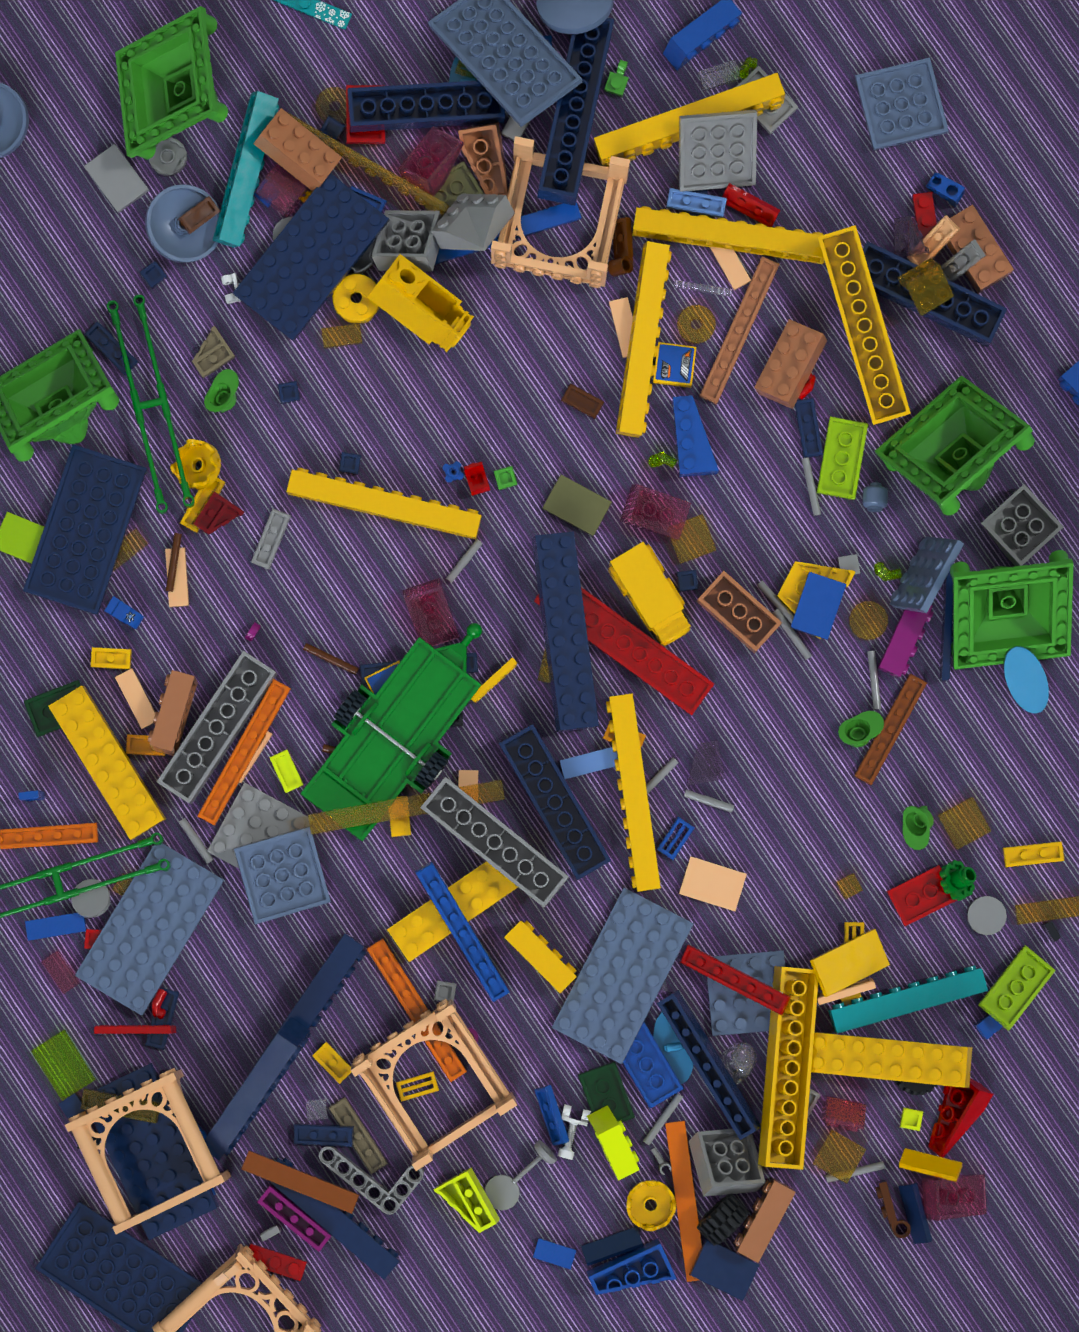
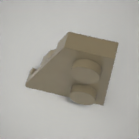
M215 325L211 328L207 339L204 340L199 352L192 360L203 379L236 358Z

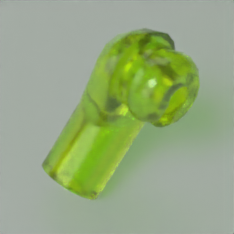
M746 58L739 70L741 78L745 79L748 77L750 68H757V58Z
M659 452L649 457L648 464L652 468L663 464L674 468L678 460L664 452Z
M877 562L874 565L875 574L884 581L900 579L902 577L900 569L889 570L882 562Z

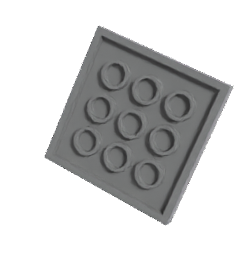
M756 110L679 116L680 192L727 188L729 183L736 187L756 185Z
M244 782L207 852L239 869L233 848L308 827L314 819Z

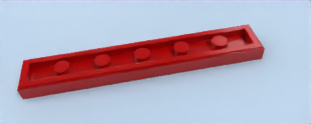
M687 945L680 963L780 1015H783L791 998L789 995L691 945Z

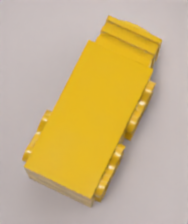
M399 254L367 297L430 345L431 342L440 345V348H444L446 352L451 347H455L470 327L471 320L474 317L468 314V311L463 310L460 306L462 303L460 299L401 254Z
M642 542L610 561L608 572L623 596H628L648 631H653L662 646L674 642L690 631L691 625L683 614L685 602L669 577L665 578L663 574L665 570L649 544L645 545Z

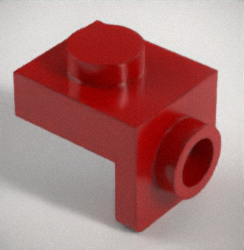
M482 462L471 463L464 467L472 496L490 491Z

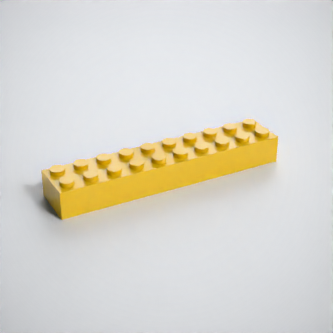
M774 73L594 138V147L601 166L609 167L611 156L633 161L636 159L635 156L641 154L643 156L650 155L655 149H667L672 146V143L679 141V116L756 110L757 116L763 114L765 109H771L772 111L782 107L781 104H784L785 92L778 73Z
M856 225L819 236L818 240L873 425L911 414Z
M774 966L773 988L789 995L791 998L783 1015L772 1010L770 1012L758 1165L803 1170L818 980L813 969Z

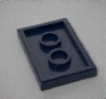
M705 1239L689 1275L743 1301L759 1264L719 1244L713 1246L708 1239Z

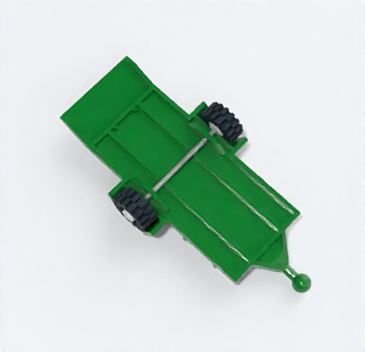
M471 623L467 627V635L460 643L436 649L419 637L376 695L362 684L358 691H352L334 715L336 720L331 724L345 736L300 795L363 842L407 784L421 794L425 789H428L441 774L452 754L440 745L439 741L482 686L480 682L467 673V646L473 639L481 636V626L477 623Z

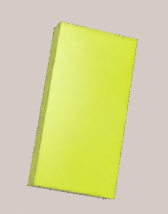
M288 750L269 757L285 793L304 785Z

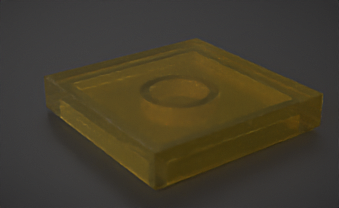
M703 514L666 527L680 564L716 551Z
M973 797L938 815L956 850L991 832Z
M831 1130L813 1165L847 1184L866 1149L838 1132Z

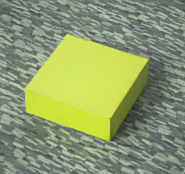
M903 1107L900 1127L920 1131L923 1111Z

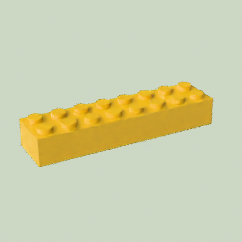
M85 686L78 687L48 706L130 840L135 839L166 820Z
M487 861L448 887L468 922L518 888ZM429 900L387 929L409 962L451 934L432 900Z
M814 1032L811 1072L969 1088L972 1047Z

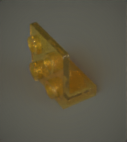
M931 258L898 277L900 284L909 291L921 316L954 297L940 264Z

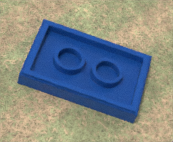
M809 572L790 628L828 640L846 584Z

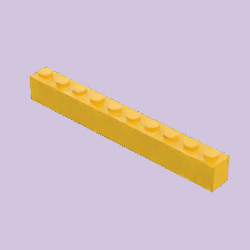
M647 206L636 207L632 236L704 247L731 249L737 252L818 264L824 263V256L818 237L824 234L820 232L805 233V231L800 229L792 231L780 226L772 228L760 223L752 225L747 224L745 221L732 222L725 218L711 219L706 215L691 216L686 212H679L678 214L671 213V211L666 209L658 211L652 210Z
M650 241L643 244L616 434L638 438L646 431L647 422H644L645 414H648L649 411L647 398L652 391L650 377L654 375L655 365H652L653 357H656L658 346H655L656 338L660 336L661 330L658 327L659 319H662L663 316L661 302L662 300L664 301L666 296V289L663 288L664 282H667L669 270H666L672 255V252L669 251L670 245Z
M303 468L292 469L286 491L288 495L466 538L477 539L482 518L477 510L467 509V511L459 510V506L448 504V507L440 505L441 502L431 499L429 502L421 501L422 497L411 495L409 498L403 496L402 492L394 490L388 493L384 492V488L378 486L367 488L364 483L354 481V484L347 483L346 479L335 477L334 480L327 478V474L316 472V475L308 473L309 470Z
M633 693L611 696L609 701H606L607 713H611L612 720L609 721L610 732H614L615 740H611L613 752L617 751L618 759L614 760L615 770L620 771L621 779H617L618 790L623 792V798H620L621 810H625L626 818H623L624 830L628 829L629 837H625L627 849H631L632 854L631 857H628L629 867L634 868L635 875L631 876L632 887L636 888L637 892L659 889L661 886Z

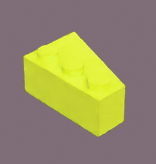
M608 1105L587 1115L618 1181L639 1171L640 1169L637 1165L639 1158L635 1151L631 1152L630 1147L633 1145L628 1135L624 1136L623 1134L626 1129L621 1120H616Z
M472 1168L461 1172L434 1189L479 1233L497 1224L500 1220Z

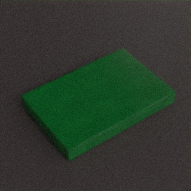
M79 680L24 700L37 737L62 729L48 706L80 687Z
M615 1061L578 1074L591 1113L608 1105L617 1121L621 1120L624 1122L635 1118Z

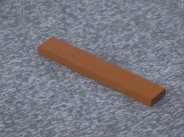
M909 674L884 720L883 730L874 738L854 777L869 785L873 784L927 682Z
M250 1150L242 1166L244 1171L351 1214L360 1195Z

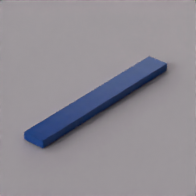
M577 202L575 206L563 203L521 216V227L526 237L580 220L582 217ZM499 234L493 241H498ZM439 248L435 265L478 251Z
M432 861L416 870L417 877L492 1002L510 993Z

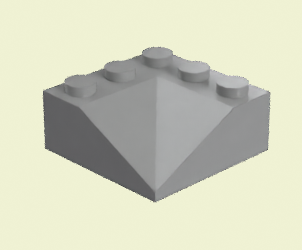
M463 193L447 209V212L437 222L431 232L440 249L485 251L515 213L506 195Z
M385 210L384 215L390 221L377 236L372 253V258L378 271H387L399 254H401L422 271L433 272L440 247L431 230L442 218L440 211Z
M1025 484L981 523L1000 550L1015 566H1022L1064 528Z
M734 1129L697 1132L689 1140L703 1197L756 1192L766 1183L761 1165H758V1153L752 1134L740 1140Z

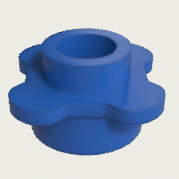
M455 461L454 464L443 465V471L446 474L445 480L448 483L457 479H463L464 474L461 472L460 462Z

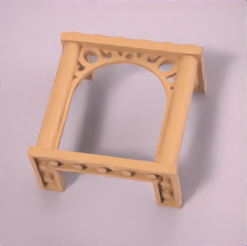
M515 136L513 161L515 163L507 199L515 214L500 231L498 241H492L491 264L501 269L510 267L514 271L521 273L529 271L536 276L549 275L555 280L568 279L574 284H581L583 282L588 283L589 286L594 288L605 287L608 259L624 184H627L630 160L611 156L609 167L584 163L583 176L607 180L595 236L589 245L577 254L568 257H551L533 248L525 238L521 227V213L532 165L543 167L546 154L534 152V140ZM515 236H519L521 238V241H517L513 244V240L516 241ZM522 245L527 247L524 255L516 256L514 254V250ZM588 251H593L591 257H593V260L590 258V256L587 255ZM529 254L536 255V259H533V257H527L529 256ZM581 257L587 261V269L578 267V258ZM572 262L573 267H571L570 265L566 266L565 263Z
M447 999L442 1000L432 1012L430 1009L420 1015L421 1019L414 1023L413 1020L403 1026L404 1030L400 1033H397V1031L391 1033L386 1037L388 1039L383 1044L380 1042L370 1047L371 1051L366 1055L364 1053L359 1054L353 1059L351 1066L353 1075L355 1077L360 1075L364 1079L412 1153V1166L415 1171L433 1161V1154L497 1112L502 1116L517 1106L515 1096L507 1090L457 1013L456 1005L452 999L449 1001ZM439 1021L443 1024V1031L439 1036H436L432 1028ZM429 1025V1034L426 1036H422L421 1031L424 1032L426 1030V1026ZM448 1028L451 1030L449 1034L453 1036L452 1038L445 1037ZM407 1039L411 1041L410 1045L405 1043ZM438 1040L451 1044L464 1055L494 1103L430 1145H427L395 1094L393 1072L398 1059L409 1047L422 1041ZM392 1050H395L397 1053L394 1057L385 1054L392 1053ZM379 1059H387L390 1061L391 1066L388 1069H381L377 1066V1061ZM379 1073L388 1074L389 1078L385 1081L383 1076L381 1077Z
M175 1068L160 1074V1079L155 1082L152 1079L141 1083L142 1088L136 1091L134 1088L123 1092L124 1097L116 1099L114 1096L104 1101L106 1105L98 1108L97 1105L69 1118L70 1123L65 1125L68 1132L72 1131L115 1223V1226L112 1227L115 1234L195 1197L231 1177L228 1169L221 1173L219 1172L186 1102L180 1084V1078L184 1076L181 1069L178 1071ZM156 1092H160L163 1097L159 1106L152 1104V1097ZM146 1094H149L147 1104L141 1105L140 1099L143 1101L146 1098ZM167 1100H168L169 1103H170V1104H168V1106L171 1108V1110H169V1111H166V1110L164 1109V1106L166 1105ZM124 1106L128 1107L127 1112L123 1111ZM137 1110H153L164 1114L176 1124L204 1182L146 1211L131 1216L106 1161V1139L113 1125L124 1115ZM108 1115L112 1116V1120L110 1122H106L104 1119L100 1118L101 1116L104 1118H108ZM92 1123H102L105 1131L103 1133L94 1132L91 1128ZM92 1136L101 1138V1143L97 1145L96 1140H93Z

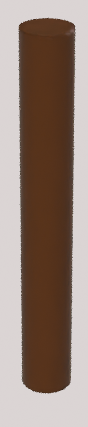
M174 533L165 590L168 592H173L182 537V534Z
M308 643L303 648L304 651L354 675L359 670V668Z

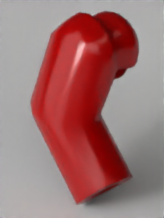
M810 374L799 399L803 400L813 390L816 380L814 374Z
M158 989L152 1001V1015L159 1019H163L166 1014V1010L162 1009L161 1005L167 992L162 989Z

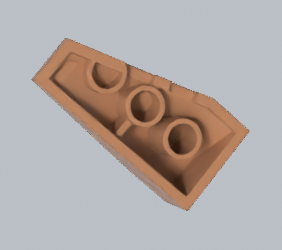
M499 122L458 130L462 152L477 176L484 193L506 195L507 197L509 189Z

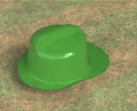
M226 369L215 377L204 399L205 407L209 411L224 413L233 408L237 399L235 392L239 384L236 372Z
M875 711L860 713L840 725L839 737L848 745L863 747L870 739L881 733L884 727L883 717Z
M909 806L903 812V837L908 846L914 850L924 849L929 842L930 829L933 826L934 819L927 806Z

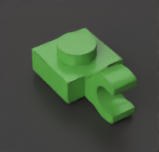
M620 60L617 72L610 71L604 89L605 92L623 97L629 77L624 76L628 62Z

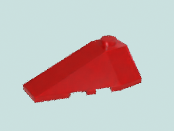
M971 1078L969 1088L944 1086L943 1093L945 1095L943 1103L938 1108V1111H940L937 1123L934 1124L928 1145L939 1157H945L984 1112L994 1095L982 1084Z

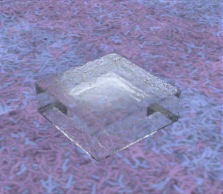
M326 1099L306 1101L308 1121L328 1119Z

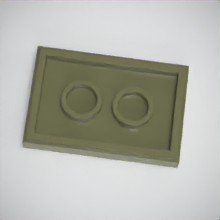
M464 161L414 190L426 211H440L442 217L460 194H484Z
M560 475L542 509L594 536L612 502Z

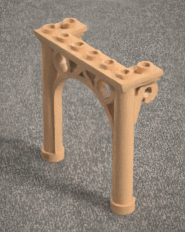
M240 1243L236 1252L161 1322L158 1321L154 1324L152 1329L154 1332H176L213 1297L230 1292L244 1294L256 1300L268 1313L274 1332H321V1324L316 1318L313 1317L311 1319L306 1314L308 1310L301 1303L297 1304L293 1300L294 1295L288 1289L284 1290L279 1285L281 1284L280 1280L274 1274L271 1276L266 1271L268 1269L261 1260L257 1261L253 1257V1251L247 1245L244 1247ZM244 1273H248L255 1279V1285L251 1288L241 1287L239 1277ZM234 1275H236V1286L222 1287L227 1281H229ZM260 1280L271 1291L270 1293L254 1292L258 1289ZM277 1298L287 1309L280 1310L275 1315L276 1308L274 1302ZM282 1315H288L295 1323L293 1328L287 1330L279 1327V1318Z

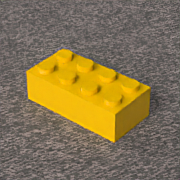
M521 920L504 938L561 993L577 977L574 974L577 970L569 962L565 965L560 960L563 956L555 948L551 951L546 946L549 942L541 934L537 936L533 932L535 928L527 920L525 922Z

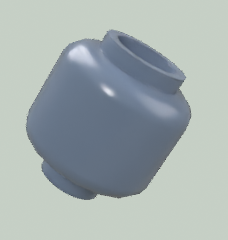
M873 482L870 483V486L863 489L862 504L867 508V511L881 512L883 508L887 507L888 490L881 486V483Z

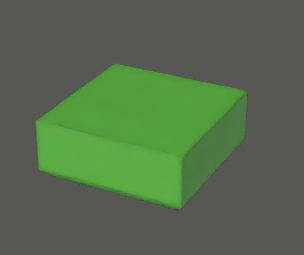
M512 466L494 471L499 490L518 485Z

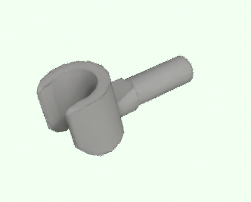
M653 1148L651 1151L659 1163V1170L661 1174L665 1175L662 1167L668 1166L671 1171V1166L661 1158L656 1148Z

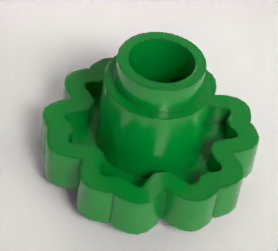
M956 860L942 866L940 871L942 880L940 884L946 894L950 893L951 898L958 901L973 894L975 888L973 883L976 880V873L971 867H964L961 861Z

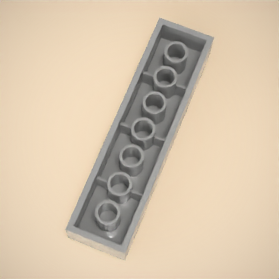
M243 651L157 780V783L187 803L192 804L278 673Z
M446 777L420 807L543 908L547 906L569 878L568 875Z

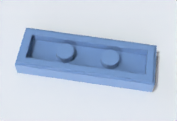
M670 188L666 208L723 218L727 198L690 191L680 192L679 189Z
M612 747L560 760L564 779L615 767L614 760L618 759L617 751L613 752Z

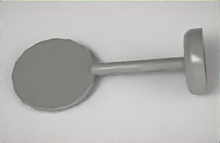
M541 1140L534 1144V1148L539 1155L514 1179L507 1175H496L488 1181L485 1193L494 1209L508 1210L517 1203L520 1195L517 1182L541 1159L548 1164H554L557 1161L551 1149Z

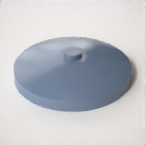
M537 0L536 4L539 17L547 27L559 33L579 34L588 32L601 25L610 15L614 0Z
M0 83V158H3L14 152L23 142L28 130L29 115L26 104L21 96L9 86Z
M174 185L161 191L151 201L146 212L145 228L150 243L158 253L171 261L191 263L206 257L215 249L218 242L212 240L219 213L190 235L178 220L179 217L210 196L207 192L192 185Z

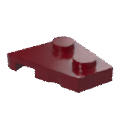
M212 491L191 524L206 534H211L219 527L243 515L244 511L215 491Z

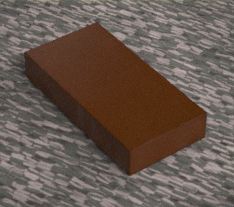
M208 196L179 217L178 220L190 235L221 211L211 197Z
M571 383L561 399L565 404L593 419H596L604 404V401Z

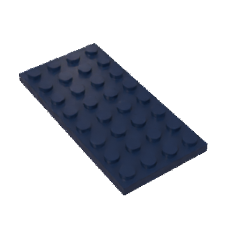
M330 173L321 186L315 188L232 294L294 342L390 219Z
M72 444L23 592L94 615L99 614L147 472L146 467Z
M150 1063L82 1096L87 1109L96 1105L98 1108L106 1105L104 1101L114 1096L116 1099L124 1097L123 1092L134 1088L136 1091L142 1088L141 1083L150 1079L155 1082L159 1080L153 1064ZM156 1092L152 1097V1104L154 1106H159L162 1102L163 1097L160 1092ZM146 1094V1098L143 1101L140 1099L141 1105L147 1104L149 1094ZM168 1100L166 1105L164 1106V1109L166 1111L171 1110V1108L168 1106V1104H170ZM124 1106L123 1111L127 1112L128 1107ZM153 1110L133 1111L121 1117L109 1131L105 1147L136 1214L146 1211L204 1182L180 1130L164 1114ZM108 1115V1118H104L102 1116L100 1117L104 1119L106 1122H110L112 1120L111 1115ZM94 1122L98 1132L103 1133L105 1131L104 1125L100 1122ZM209 1189L141 1222V1225L148 1240H151L218 1208L219 1205L212 1190Z
M79 1201L35 1269L129 1332H154L152 1326L158 1321L161 1322L203 1282L124 1230L115 1234L112 1228L115 1226V1223ZM193 1316L176 1332H183Z

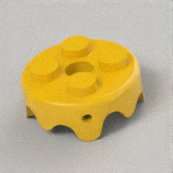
M351 274L344 277L332 295L336 313L349 323L369 322L380 309L378 305L367 298L377 284L371 278L362 274ZM354 293L362 295V300L359 303L352 302L351 296Z
M195 439L186 440V444L178 449L186 482H188L189 488L196 490L204 489L210 486L220 473V455L217 449L207 442ZM201 460L202 466L199 470H196V463ZM177 462L171 464L170 469L181 484Z
M645 1180L639 1182L630 1190L627 1196L626 1209L630 1220L635 1225L646 1231H655L670 1223L676 1211V1201L672 1191L664 1183L656 1180ZM653 1199L656 1201L657 1206L654 1210L646 1209L645 1203L647 1200Z

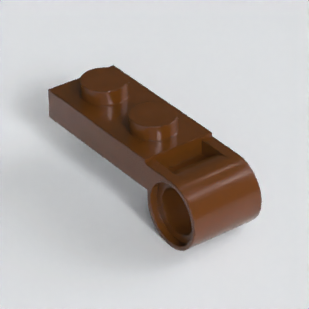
M629 217L620 218L616 221L613 235L614 259L608 262V271L613 277L633 271L631 218Z
M878 1181V1187H875L878 1199H882L883 1206L880 1207L882 1216L887 1218L891 1231L896 1237L906 1238L911 1231L910 1225L904 1219L896 1218L887 1181ZM899 1223H903L906 1226L903 1233L896 1232V1226Z

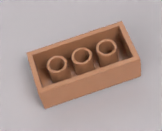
M282 108L253 143L311 191L321 186L342 158Z
M973 204L950 218L960 228L946 244L953 256L973 240L977 241L986 255L965 272L977 294L1013 272V267Z
M789 319L754 387L757 393L793 409L827 342L824 334Z
M725 571L715 579L696 601L754 654L782 624L779 619Z
M174 670L171 671L170 675L167 674L164 684L166 691L161 694L159 699L161 708L159 712L155 713L153 720L155 728L154 731H150L148 736V742H150V747L153 751L174 756L177 752L198 684L195 676Z
M773 1177L770 1181L766 1180L762 1187L764 1192L762 1197H757L753 1204L754 1212L751 1216L748 1215L743 1223L745 1229L742 1234L739 1232L734 1240L736 1251L759 1263L796 1193L793 1188Z

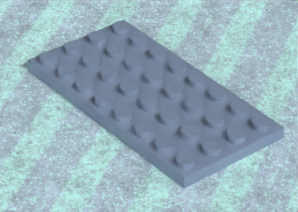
M458 0L428 22L429 27L520 127L582 83V78L510 0Z
M163 843L161 845H153L139 870L156 864L161 859H167L171 863L170 869L150 874L145 873L133 878L75 974L79 979L141 1016L146 1012L158 989L161 987L224 882L222 878ZM163 862L161 867L166 868L167 862Z
M623 888L552 1028L622 1064L694 923Z

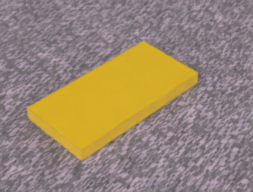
M871 929L810 960L824 997H828L890 965L876 929Z

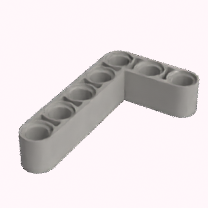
M324 1146L319 1152V1159L324 1165L382 1212L389 1215L394 1214L424 1176V1170L420 1168V1177L413 1179L409 1171L414 1167L410 1165L390 1191H388L334 1146ZM327 1149L331 1150L334 1154L331 1160H327L323 1156V1152ZM346 1162L349 1165V1171L341 1172L339 1170V1163ZM359 1174L364 1177L365 1181L362 1185L354 1182L355 1175ZM399 1184L407 1186L408 1192L406 1194H400L397 1191ZM372 1187L378 1188L380 1195L372 1197L369 1189ZM393 1200L395 1208L388 1210L385 1207V1201Z

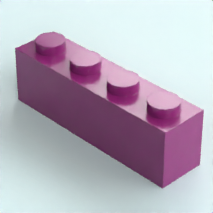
M932 605L927 613L903 610L877 669L897 678L907 673L910 666L907 664L909 657H914L918 648L915 644L918 639H922L926 630L923 629L925 622L931 620L934 613L931 611Z
M272 1184L257 1201L318 1252H320L332 1236Z

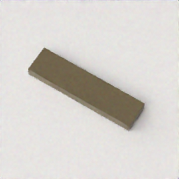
M346 1097L329 1107L339 1125L354 1126L353 1147L371 1174L388 1164Z

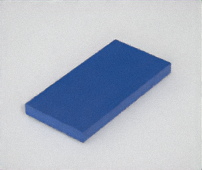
M643 1022L623 1064L651 1109L684 1088L647 1025Z

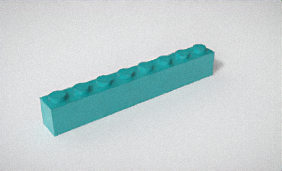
M260 91L253 92L250 95L212 241L232 248L239 247L244 242L245 226L248 225L250 215L248 214L255 201L254 191L259 185V172L264 166V152L253 143L277 114L279 98Z
M973 965L965 967V972L957 974L955 970L945 973L946 977L938 979V976L927 978L926 983L920 984L919 981L907 984L908 988L901 989L898 986L889 989L887 994L882 995L881 992L873 993L866 1000L859 997L852 999V1003L844 1005V1002L832 1005L833 1009L828 1010L834 1033L838 1034L986 992L988 988L983 970Z

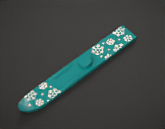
M273 0L346 30L352 16L351 13L320 0Z

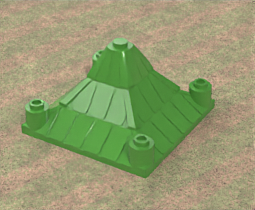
M199 6L115 52L126 154L128 157L139 156L148 160L154 156L156 144L206 118L218 123L226 119L228 108L225 104L218 101L214 89L210 50L208 47V36L216 31L217 20L215 17L206 14V8Z
M80 329L0 376V433L8 449L18 461H28L32 458L34 449L30 444L31 441L38 442L54 439L66 444L82 442L87 433L88 417L97 405L96 402L100 404L103 410H113L120 401Z
M961 375L874 452L884 462L889 471L899 472L934 500L944 515H953L960 509V502L956 496L961 490L976 491L982 488L999 457L1003 456L1014 445L1018 450H1028L1034 445L1035 439L1029 424Z
M1056 550L1049 555L1048 563L1015 567L997 566L981 571H970L969 565L965 562H956L950 567L953 581V642L951 643V653L954 670L1004 664L1007 652L1015 646L1028 649L1038 660L1071 656L1072 558L1069 559L1066 551Z

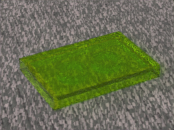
M66 1030L61 1031L31 1051L62 1101L96 1080Z

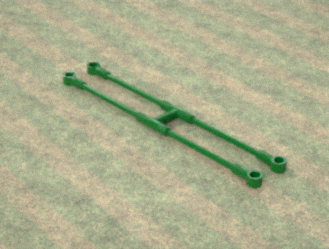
M136 295L133 302L137 307L139 318L143 324L157 381L156 387L159 398L140 402L137 389L134 386L120 329L118 303L114 300L107 303V310L111 314L113 326L116 329L127 373L130 396L137 424L140 427L155 488L156 510L159 514H165L168 510V505L164 502L162 490L159 488L144 426L145 421L142 409L161 405L182 482L183 505L191 508L194 506L195 501L191 495L189 484L186 482L172 426V415L151 341L144 306L145 298L142 295ZM142 299L143 302L138 304L136 303V300ZM111 305H115V306H116V308L113 309V310L110 309L109 307H110ZM191 499L192 503L186 504L185 500ZM164 505L165 509L159 510L158 507Z
M154 833L151 837L139 840L137 843L73 863L61 864L39 871L37 874L0 885V890L37 878L42 879L52 876L56 895L0 913V918L41 905L63 901L79 896L80 893L145 873L150 874L160 870L168 871L171 863L167 859H161L158 863L144 867L142 870L65 892L59 874L71 870L73 867L134 848H143L152 844L161 845L164 838L160 833ZM156 836H160L159 842L154 841ZM163 862H167L166 868L161 867Z

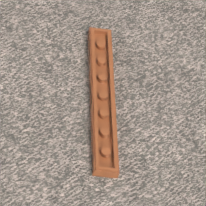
M763 256L761 257L700 393V398L717 405L777 272L779 263Z

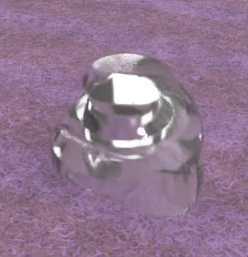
M739 1042L727 1047L722 1053L721 1060L729 1074L733 1076L734 1082L740 1084L743 1079L750 1075L756 1065L757 1056L751 1045Z

